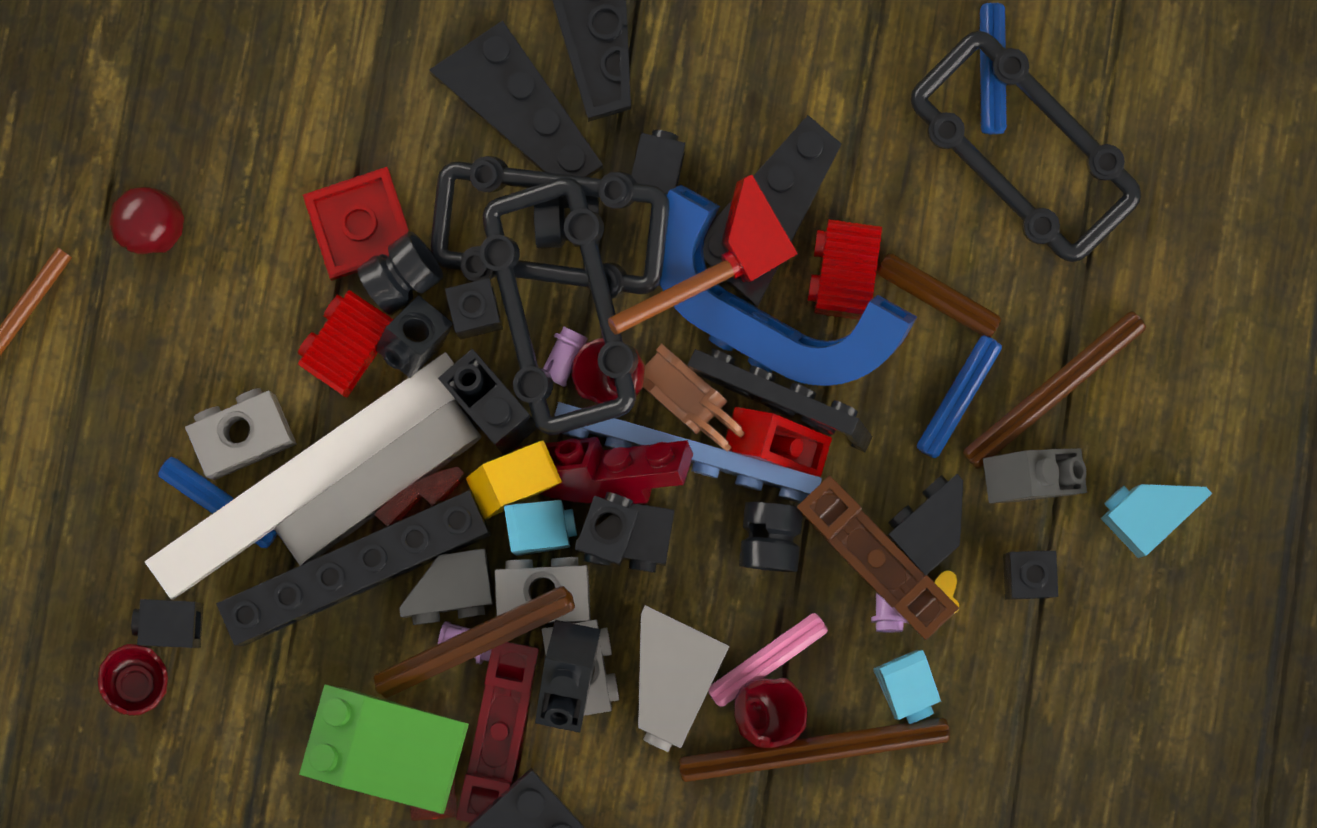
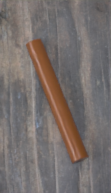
M56 248L0 325V356L72 259L70 255L60 248Z
M724 260L608 318L610 329L617 335L733 277L732 266L728 261Z

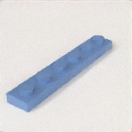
M558 402L555 416L581 408ZM616 418L562 433L577 439L588 438V434L606 438L604 446L611 449L688 440L693 451L691 471L712 478H718L719 471L737 476L735 484L761 491L763 484L780 489L779 497L801 503L822 481V478L734 452H726L720 448Z

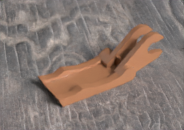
M661 343L656 349L657 354L645 365L643 388L694 434L697 435L701 430L728 452L731 448L728 441L707 424L714 416L740 438L744 435L745 432L741 430L742 428L728 414L721 410L727 403V400Z

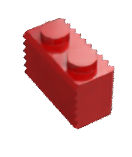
M828 219L826 231L817 230L814 257L822 258L820 275L811 274L807 301L816 302L815 314L860 320L869 301L873 299L882 227Z
M350 290L346 292L344 298L337 295L330 302L323 315L327 319L324 327L318 335L311 332L298 350V355L302 357L298 365L345 398H348L377 356L376 348L386 326L394 320Z

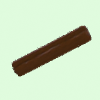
M888 253L878 268L877 273L882 278L982 336L992 337L1000 325L1001 317L893 253Z

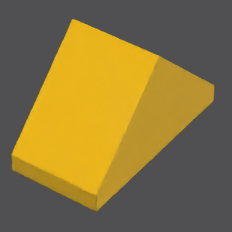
M544 440L482 464L466 477L484 520L505 511L504 506L519 504L562 483Z

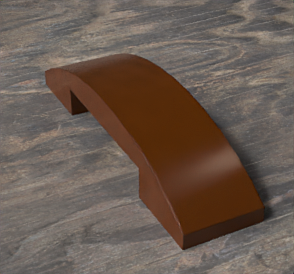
M830 475L796 507L859 576L925 641L959 609L928 575L925 576L861 510L860 505Z

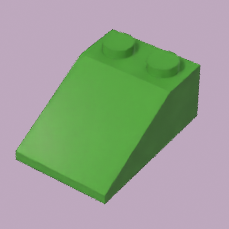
M324 685L299 775L444 814L469 723L351 689Z

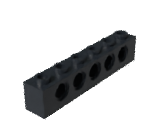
M469 490L216 604L234 646H246L435 561L439 555L451 554L492 534L486 520L482 517L472 492Z

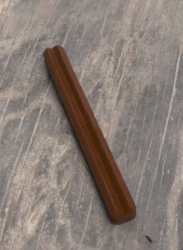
M1133 311L1127 313L966 447L963 453L967 460L976 468L982 467L984 465L983 458L993 457L1143 333L1146 329L1143 320Z
M560 586L378 672L373 678L375 689L384 698L391 697L574 610L573 595L564 586Z

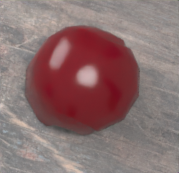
M137 187L125 191L113 203L109 226L113 239L129 252L142 255L156 252L164 253L170 250L182 235L184 216L179 202L166 192L150 187Z
M603 338L588 342L581 347L574 357L571 374L576 391L580 397L597 404L618 398L614 378L605 375L598 365L599 352L605 345ZM636 350L638 365L632 374V379L637 397L643 387L645 365Z
M126 644L112 650L101 663L97 677L98 690L102 699L117 713L128 716L142 715L156 708L167 693V669L153 649L142 645Z
M786 678L754 680L746 684L745 688L740 689L736 696L734 719L739 733L757 747L774 748L790 744L806 728L808 710L803 694Z

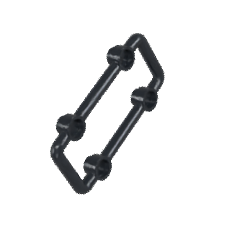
M971 32L916 84L910 98L912 108L928 125L930 141L938 148H951L1023 220L1022 230L1029 241L1035 244L1046 243L1057 256L1065 261H1080L1087 257L1137 207L1141 199L1140 186L1124 169L1125 160L1120 149L1110 144L1100 145L1028 72L1029 61L1025 53L1019 49H1005L987 32ZM977 49H981L993 61L992 73L998 82L1009 86L1016 85L1087 156L1086 165L1091 176L1101 181L1111 180L1123 192V196L1074 244H1071L1059 232L1060 223L1054 212L1045 208L1036 209L964 136V123L960 117L954 113H941L928 100Z
M495 156L480 157L474 163L450 162L440 170L437 178L430 249L440 266L447 269L461 270L468 280L475 282L487 278L493 279L496 276L495 271L488 269L481 261V246L471 247L464 253L448 250L455 180L471 181L472 185L482 192H498L505 186L530 188L559 178L568 177L576 180L582 186L586 196L600 197L606 206L613 209L626 208L634 202L650 203L652 205L644 276L629 275L622 266L616 263H603L612 299L621 296L624 292L648 294L657 288L662 278L670 210L669 199L666 193L659 187L639 184L630 174L625 172H611L602 179L516 169L508 168L501 158ZM519 260L513 268L515 278L590 288L586 270L583 268Z
M568 177L559 178L490 201L482 215L487 238L481 245L480 258L488 269L496 273L520 367L513 381L514 392L519 399L529 403L535 426L542 433L558 435L627 414L634 407L636 401V390L632 374L638 365V354L630 344L623 342L621 333L615 335L609 327L608 318L616 315L598 247V241L602 238L604 232V223L596 212L589 210L582 186L574 179ZM567 196L571 212L565 219L564 232L572 243L580 246L605 343L598 355V365L605 375L614 378L618 398L551 417L547 399L553 390V379L549 372L538 367L513 270L519 261L520 249L512 238L505 236L500 217L504 214Z

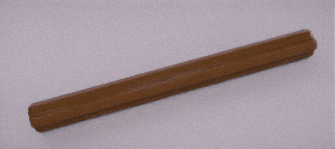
M935 718L917 721L912 724L902 723L797 739L790 744L774 748L751 746L684 756L679 759L680 776L682 781L689 782L947 743L950 740V731L946 719Z

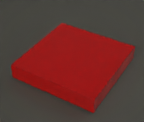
M388 167L302 195L331 281L357 273L358 267L375 255L384 254L389 256V245L409 231Z

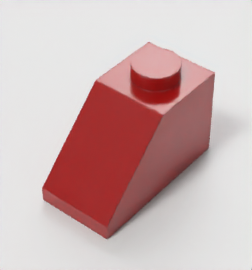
M753 175L739 180L735 187L721 242L726 253L722 254L721 258L723 261H728L732 266L734 279L740 276L743 282H751L798 253Z
M740 407L734 408L732 419L745 433L740 438L728 429L726 440L731 446L730 452L821 478L832 437L774 413Z

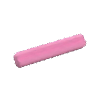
M816 613L810 614L710 686L708 693L719 707L725 706L736 698L740 689L745 688L746 684L754 680L763 679L825 635L828 631L825 623Z

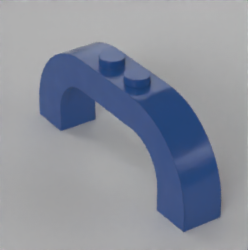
M683 185L670 189L667 194L670 210L663 272L660 281L663 291L707 269L703 255L704 240L720 208L719 205ZM718 284L673 306L690 323L710 334L709 340L713 344L727 351H732L733 349L740 351L749 357L748 362L752 366L759 367L770 373L775 371L800 383L821 386L847 383L859 379L878 368L902 344L917 319V316L877 295L869 301L851 334L840 339L825 341L802 334L726 291Z

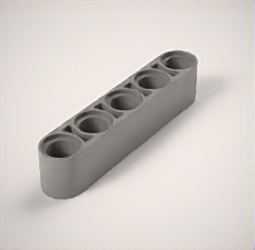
M452 400L287 517L275 528V531L300 566L324 554L478 442L482 436L457 401Z

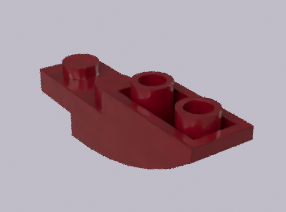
M598 437L545 443L562 483L539 494L567 501L592 503L594 496L605 499L606 493L611 492L633 500L632 504L648 503L652 488L684 485L693 457V451L688 440L659 442L651 445L626 448L617 447L609 450H603ZM532 444L515 447L514 451H517Z

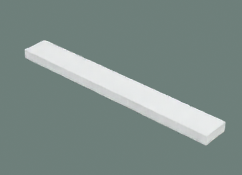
M446 352L416 372L411 378L397 385L144 561L170 599L174 600L270 533L287 517L437 409L452 400H456L438 379V377L454 365Z

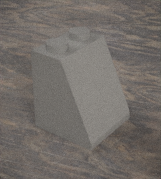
M646 605L641 613L638 728L647 732L643 739L644 741L669 752L672 744L679 748L682 747L729 646Z

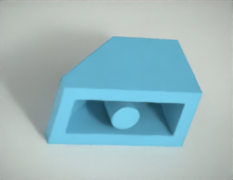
M1141 484L1133 487L1130 491L1123 486L1104 503L1109 511L1100 519L1137 558L1147 556L1212 493L1207 487Z
M562 500L504 506L511 552L516 556L570 548L569 537L577 536L573 509L564 510Z
M923 650L912 651L873 668L895 719L900 720L906 717L908 723L912 724L934 714L931 705L940 702L941 699Z

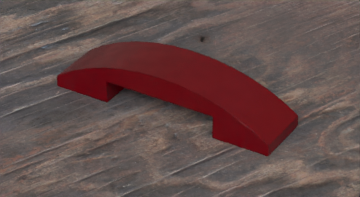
M508 641L491 650L484 683L486 684L456 820L471 823L512 785L539 653L538 647Z

